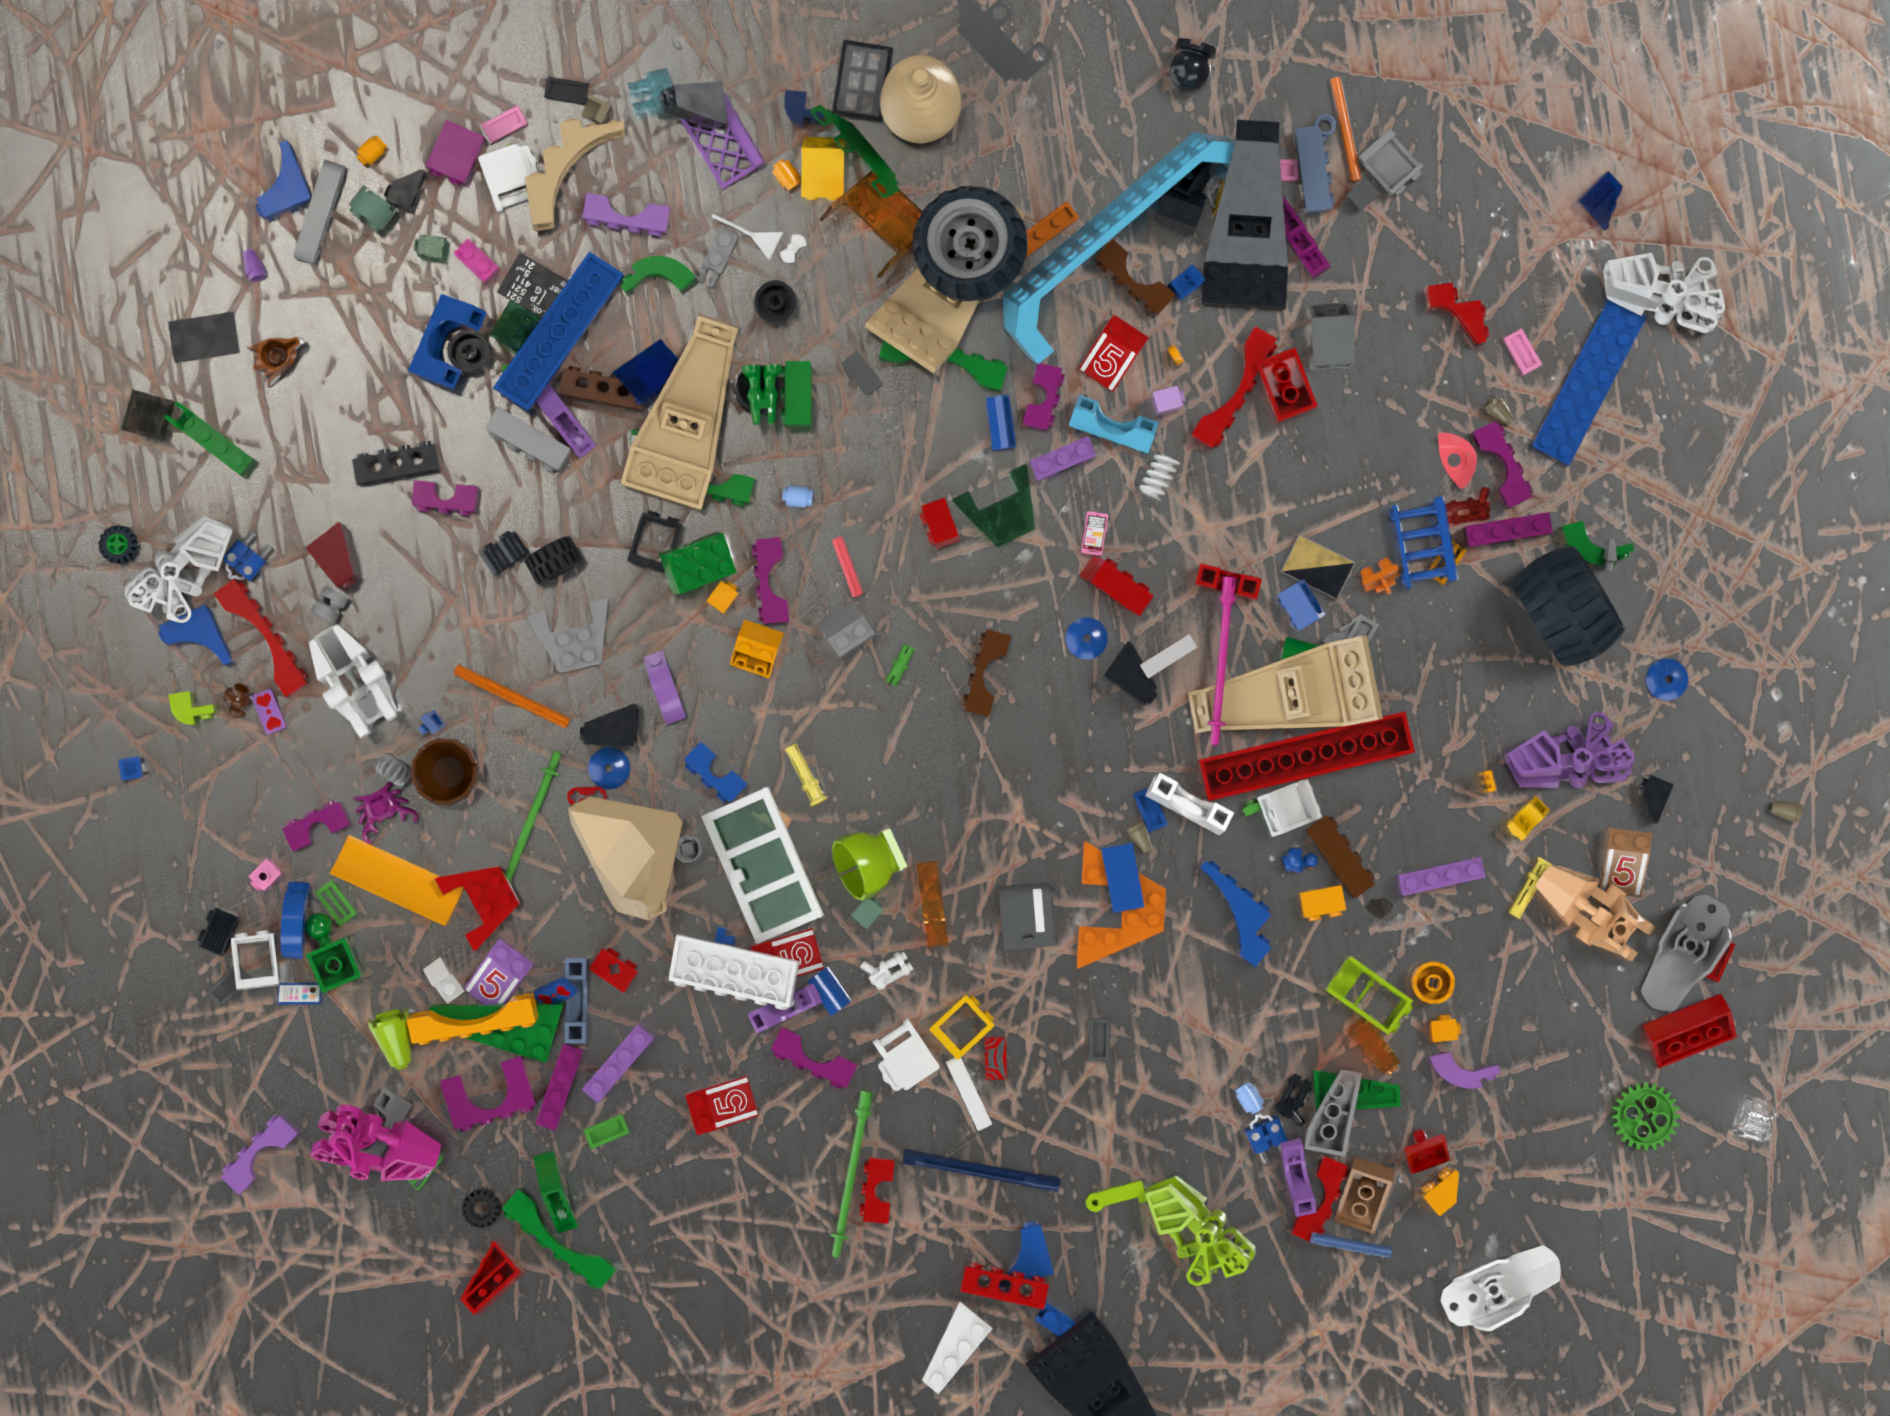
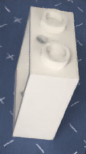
M265 930L256 932L255 936H248L247 933L235 934V938H231L237 991L279 986L273 933L269 934V931ZM269 941L273 976L241 980L237 945Z

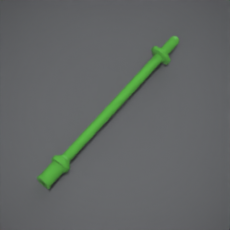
M559 751L553 752L547 768H541L545 772L505 872L509 883L512 880L553 775L559 776L560 774L555 772L561 757Z
M860 1090L858 1109H855L858 1120L836 1233L833 1232L830 1235L835 1237L832 1250L834 1258H838L841 1254L843 1239L849 1238L848 1235L844 1234L865 1123L866 1119L872 1114L870 1108L874 1093Z

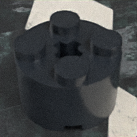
M771 280L757 290L754 297V305L758 316L764 322L771 325H781L790 321L797 310V299L793 289L788 284L779 280ZM775 298H778L781 304H778L777 307L774 308L773 304H771L770 302H773Z
M462 330L448 343L447 355L452 365L462 370V373L477 374L488 367L492 358V349L488 340L479 332ZM469 347H471V349L475 351L471 354V357H468V355L465 354V351H468Z

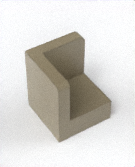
M588 94V101L581 115L599 125L605 124L612 110V105Z

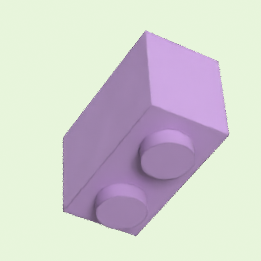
M1178 386L1155 391L1151 395L1156 416L1179 411L1182 409L1184 402H1186L1183 390H1179Z

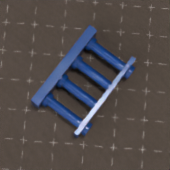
M1443 496L1435 497V502L1431 503L1432 505L1403 511H1399V505H1392L1393 510L1390 511L1392 523H1396L1404 573H1401L1402 584L1406 585L1407 589L1413 588V581L1435 577H1448L1450 582L1459 580L1445 498ZM1428 514L1437 515L1438 523L1435 526L1403 532L1401 519ZM1436 534L1441 536L1442 544L1439 547L1407 552L1405 540ZM1438 555L1445 557L1446 565H1443V568L1410 573L1408 561Z

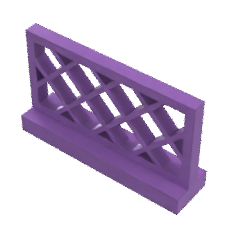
M725 92L724 98L728 121L726 135L715 133L716 128L712 129L711 132L701 129L702 126L698 125V128L691 127L687 120L680 118L722 189L730 186L758 167L760 168L767 164ZM700 132L711 134L709 146L701 145L699 142ZM715 135L726 137L723 150L712 147ZM729 138L737 140L739 144L737 153L726 151ZM711 149L722 152L719 164L711 162L709 158ZM725 153L736 155L734 168L723 165ZM739 157L747 158L752 166L746 170L737 169ZM722 167L733 170L731 179L725 183L720 177Z

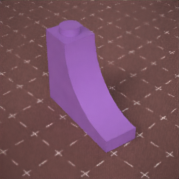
M548 384L536 402L577 456L581 458L596 447V444L551 385Z

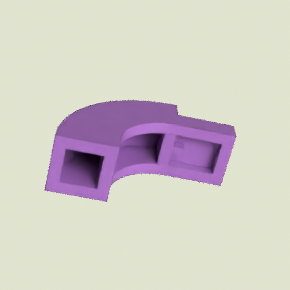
M662 650L643 657L666 725L686 718L664 651Z
M1450 1051L1428 1056L1432 1067L1438 1075L1458 1087L1481 1088L1482 1083L1480 1079L1483 1078L1484 1081L1496 1079V1074H1500L1499 1065L1497 1064L1476 1070H1464L1454 1062Z

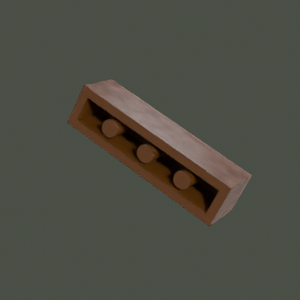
M1324 815L1304 830L1350 896L1355 899L1375 885L1373 880L1376 878L1369 868L1365 870L1361 865L1363 859L1357 851L1352 852L1349 847L1351 842L1345 834L1341 835L1336 828L1339 825L1332 816L1329 818L1327 815Z

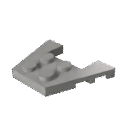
M608 598L589 602L593 619L592 624L551 633L546 612L527 616L560 673L602 664Z

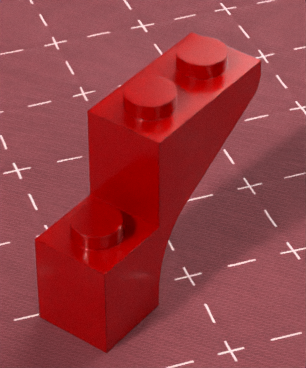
M1453 282L1430 285L1425 288L1428 309L1439 308L1451 312L1476 344L1480 345L1487 342L1486 338H1489L1488 326H1484L1483 318L1486 317L1485 305H1481V300L1455 303V300H1458L1457 287L1453 288Z

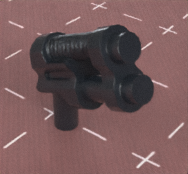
M1294 1073L1293 1077H1289V1083L1283 1092L1284 1094H1282L1283 1096H1281L1280 1102H1277L1275 1109L1281 1112L1280 1114L1283 1117L1292 1118L1298 1127H1301L1305 1121L1297 1111L1299 1107H1304L1305 1103L1303 1101L1308 1091L1311 1092L1313 1082L1305 1079L1302 1083L1300 1082L1301 1076ZM1295 1087H1300L1296 1098L1291 1097Z

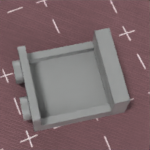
M1391 129L1385 132L1357 158L1390 197L1394 193L1397 196L1407 188L1405 184L1410 179L1414 182L1422 174L1420 170L1424 167L1395 138L1396 134Z

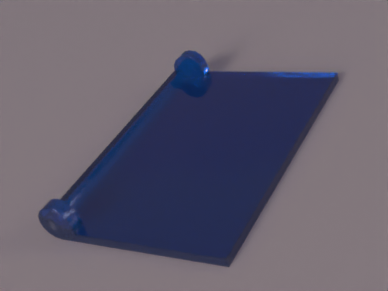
M660 339L612 373L635 398V403L640 406L663 389L679 359Z

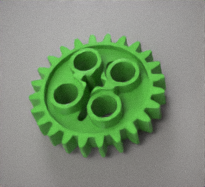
M1647 1082L1643 1083L1642 1088L1638 1083H1635L1634 1090L1627 1086L1628 1093L1626 1094L1621 1091L1622 1100L1615 1098L1619 1105L1612 1106V1109L1617 1111L1616 1114L1611 1115L1612 1118L1617 1119L1616 1122L1612 1123V1126L1619 1127L1615 1134H1623L1620 1140L1625 1141L1629 1139L1627 1146L1631 1147L1635 1143V1149L1637 1150L1640 1149L1641 1145H1643L1644 1151H1648L1649 1145H1651L1653 1150H1656L1657 1143L1664 1147L1663 1140L1671 1141L1670 1133L1676 1135L1673 1126H1680V1124L1675 1122V1119L1681 1118L1680 1115L1675 1114V1111L1680 1108L1672 1105L1676 1099H1669L1671 1094L1669 1091L1663 1094V1086L1656 1090V1083H1652L1650 1088ZM1648 1096H1652L1654 1098V1105L1647 1108L1644 1103L1645 1099ZM1636 1100H1639L1644 1112L1650 1113L1648 1119L1656 1129L1655 1133L1652 1132L1649 1123L1641 1119L1644 1115L1635 1103ZM1629 1107L1636 1109V1115L1633 1118H1628L1626 1115ZM1662 1114L1665 1117V1122L1663 1125L1657 1126L1655 1119L1658 1115ZM1645 1125L1647 1128L1646 1134L1642 1137L1638 1136V1127Z

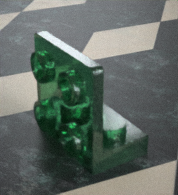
M510 299L489 336L517 353L541 318Z

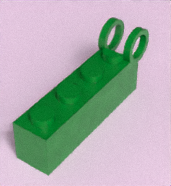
M176 400L174 404L184 412L177 421L165 414L164 418L237 474L244 477L256 460Z

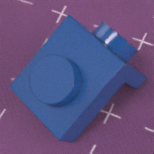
M1192 264L1173 279L1168 286L1179 300L1182 301L1205 281V278L1200 270L1196 269Z

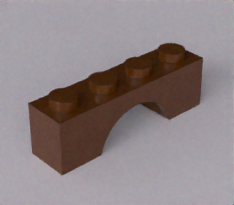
M1112 239L1095 258V261L1098 262L1096 266L1104 273L1108 271L1113 276V282L1119 287L1122 285L1129 290L1127 294L1135 301L1139 299L1145 304L1143 308L1149 314L1153 315L1155 313L1158 316L1174 299L1175 294L1161 281L1150 285L1134 281L1126 269L1128 252Z
M987 629L986 633H981L978 645H982L980 654L976 653L973 665L977 666L975 674L970 673L967 685L971 686L969 694L965 693L962 702L966 712L989 718L994 696L989 693L984 685V670L994 659L1006 657L1011 635Z

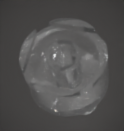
M1748 1095L1743 1096L1745 1101L1744 1103L1739 1102L1734 1115L1733 1125L1737 1126V1131L1733 1130L1734 1135L1759 1143L1764 1140L1769 1141L1772 1134L1770 1127L1772 1120L1776 1119L1777 1108H1774L1770 1101Z

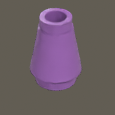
M254 249L245 250L242 255L246 277L251 282L262 280L266 277L264 265Z

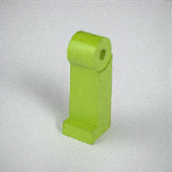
M1142 1179L1089 1194L1086 1199L1087 1208L1092 1212H1098L1104 1206L1138 1197L1139 1203L1146 1202L1147 1198Z

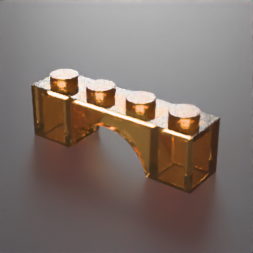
M937 860L916 863L927 947L949 945Z

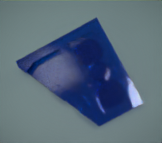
M1606 171L1577 202L1603 230H1607L1610 225L1609 221L1612 212L1615 211L1617 205V198L1620 196L1623 186L1609 171Z

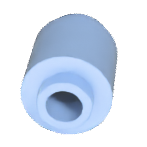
M788 485V489H783L782 501H786V506L802 508L812 506V489L795 485Z
M1250 1081L1235 1090L1237 1093L1236 1097L1246 1113L1251 1112L1255 1114L1263 1109L1262 1104L1264 1100L1256 1087L1251 1085Z

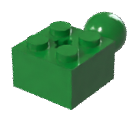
M324 913L310 915L305 922V930L311 938L318 940L321 948L305 955L321 992L326 993L363 977L364 973L349 938L344 937L332 942L329 935L332 931L331 919ZM333 959L340 964L338 970L331 968Z

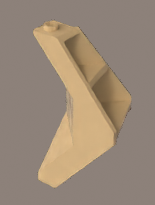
M588 797L569 807L571 825L609 901L616 911L645 920H651L666 912L667 893L683 825L680 817L674 812L595 797Z

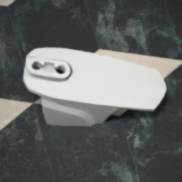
M1542 1245L1500 1260L1485 1263L1453 1279L1452 1283L1442 1290L1440 1299L1449 1321L1458 1326L1473 1325L1479 1330L1492 1331L1522 1315L1526 1308L1530 1306L1533 1296L1560 1281L1561 1268L1559 1259L1549 1248ZM1471 1294L1476 1295L1475 1301H1469ZM1453 1302L1458 1304L1455 1310L1450 1309V1304Z

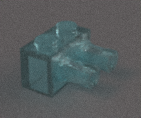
M667 67L647 72L646 79L627 82L630 95L646 91L652 93L651 99L632 103L635 116L653 111L658 117L669 115L663 111L659 100L661 91L672 86Z

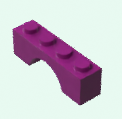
M1494 421L1473 431L1471 435L1479 452L1495 454L1504 463L1506 478L1498 492L1506 509L1532 498L1531 493L1533 489L1528 481H1524L1522 476L1524 473L1523 468L1519 462L1516 463L1513 455L1515 452L1510 443L1507 444L1504 439L1506 433L1501 424L1498 425Z
M1550 512L1463 527L1466 548L1553 533Z
M781 537L755 539L756 544L752 545L753 557H757L758 565L754 566L755 578H759L760 586L756 587L757 599H761L762 607L758 608L759 620H763L764 625L790 622L788 601L776 596L769 586V573L772 567L783 560Z
M783 1026L771 1048L774 1051L773 1056L783 1061L785 1058L793 1061L792 1065L800 1070H803L804 1067L811 1070V1075L820 1080L823 1077L831 1080L829 1084L840 1090L842 1086L845 1088L848 1086L858 1064L840 1055L832 1061L825 1063L811 1060L802 1049L801 1035Z
M563 1043L535 1124L554 1131L558 1129L569 1091L579 1069L585 1049Z

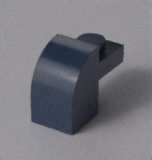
M785 90L784 108L787 118L793 125L804 128L805 120H808L809 124L821 125L812 115L811 109H806L807 92ZM815 112L818 119L823 122L826 121L825 116L821 112Z

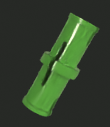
M903 643L897 659L892 662L894 665L887 679H885L886 682L896 687L898 686L904 670L907 671L908 669L907 664L916 650L915 648Z

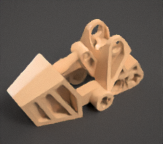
M1549 865L1535 887L1567 926H1570L1573 921L1581 927L1575 936L1589 946L1593 944L1633 961L1638 952L1626 944L1628 938L1637 928L1651 935L1656 926L1639 915L1626 898L1627 893L1611 883L1605 892L1597 887L1600 883L1599 878L1562 866ZM1591 895L1609 907L1611 911L1602 907L1597 909L1587 899ZM1579 911H1586L1593 917L1590 920L1580 914Z

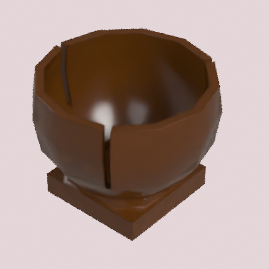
M436 738L424 744V748L420 747L412 760L411 780L418 794L432 804L435 803V805H454L468 798L478 783L479 775L478 761L471 748L454 738Z

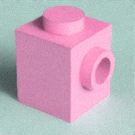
M266 858L248 877L252 880L250 884L256 890L260 891L262 889L267 891L284 872L270 858Z

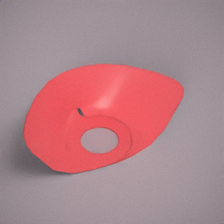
M1441 432L1438 434V445L1442 464L1456 485L1463 489L1470 482L1476 469L1477 458L1475 450L1464 438L1451 433ZM1453 453L1458 454L1461 458V463L1456 467H1452L1448 463V457Z

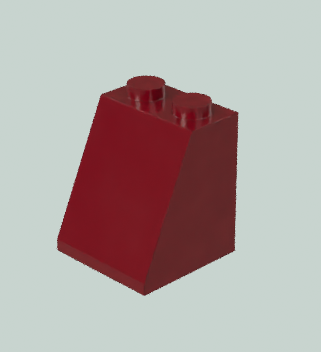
M338 521L309 544L306 550L337 588L349 590L357 583L355 580L359 576L347 528Z

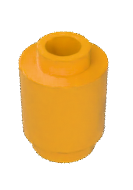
M377 135L373 138L370 137L356 150L358 154L356 158L364 166L366 164L372 166L385 153L384 150L387 148V145Z
M781 159L773 165L774 170L772 173L783 188L786 187L790 191L801 183L800 174L789 159L786 161Z

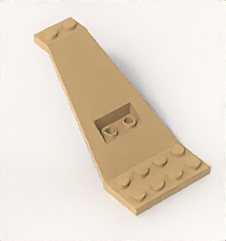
M1017 209V211L1019 212V214H1020V216H1021V218H1022V220H1023V219H1024V216H1025V213H1023L1022 211H1020L1019 209ZM969 220L967 225L974 226L975 221ZM953 230L949 236L954 237L956 230ZM988 230L985 236L990 238L993 236V232ZM973 242L968 243L970 250L975 248ZM949 251L948 257L953 258L956 253ZM992 252L984 253V257L990 259ZM969 261L966 268H973V262ZM917 268L866 322L865 328L932 373H935L957 349L979 300L971 302L960 301L941 294L925 280Z
M702 314L698 315L690 341L631 445L620 484L696 509H702L714 470L733 349L739 326ZM676 416L678 422H673L671 417ZM691 423H697L698 428H693Z

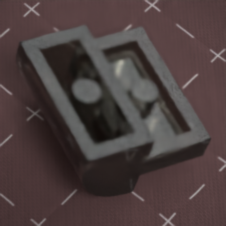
M132 389L121 430L163 442L169 421L164 416L167 414L171 417L175 401Z

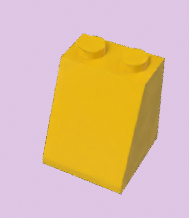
M803 136L801 197H806L808 200H817L818 197H823L831 201L844 198L845 152L835 142L834 137ZM839 139L840 145L845 148V140Z

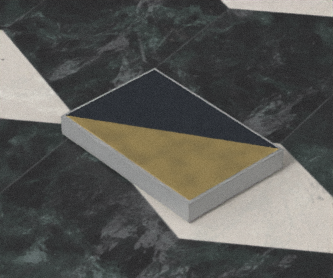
M1299 534L1280 572L1297 581L1304 579L1309 587L1337 600L1356 562Z

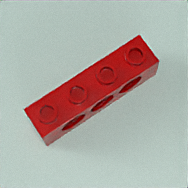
M971 1262L970 1265L965 1264L960 1292L1044 1310L1049 1282L1045 1281L1046 1278L1033 1275V1278L1024 1277L1025 1273L1012 1271V1274L1004 1273L1003 1268L991 1266L990 1270L983 1268V1264ZM981 1275H987L990 1278V1283L986 1286L980 1285L978 1278ZM1001 1280H1009L1011 1287L1008 1290H1002L999 1287ZM1023 1284H1029L1032 1287V1291L1027 1295L1020 1292V1287Z

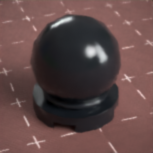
M1178 38L1175 48L1179 50V53L1173 57L1170 64V75L1173 83L1183 90L1193 91L1199 89L1207 83L1211 75L1209 59L1216 57V47L1201 42L1199 46L1191 44V39Z

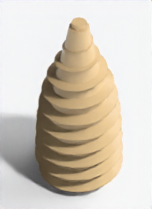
M916 55L905 58L891 69L884 81L880 96L881 114L888 128L903 140L913 143L935 141L946 135L953 128L961 111L962 98L958 82L952 71L943 62L934 57Z

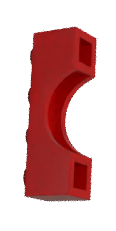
M1322 1155L1315 1175L1322 1182L1324 1189L1323 1199L1316 1208V1213L1296 1217L1290 1231L1292 1235L1310 1242L1313 1232L1324 1234L1323 1224L1325 1220L1329 1221L1333 1212L1330 1209L1333 1201L1337 1202L1341 1193L1339 1186L1341 1182L1346 1181L1349 1175L1348 1165Z

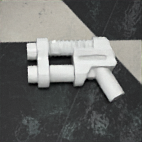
M899 952L895 953L893 958L885 962L882 960L880 967L874 968L866 961L860 966L862 970L871 975L869 979L874 986L876 985L878 990L886 988V985L904 975L908 976L910 971L914 970L910 962L904 963L908 959L904 952L900 954ZM899 964L901 969L891 974L888 969Z

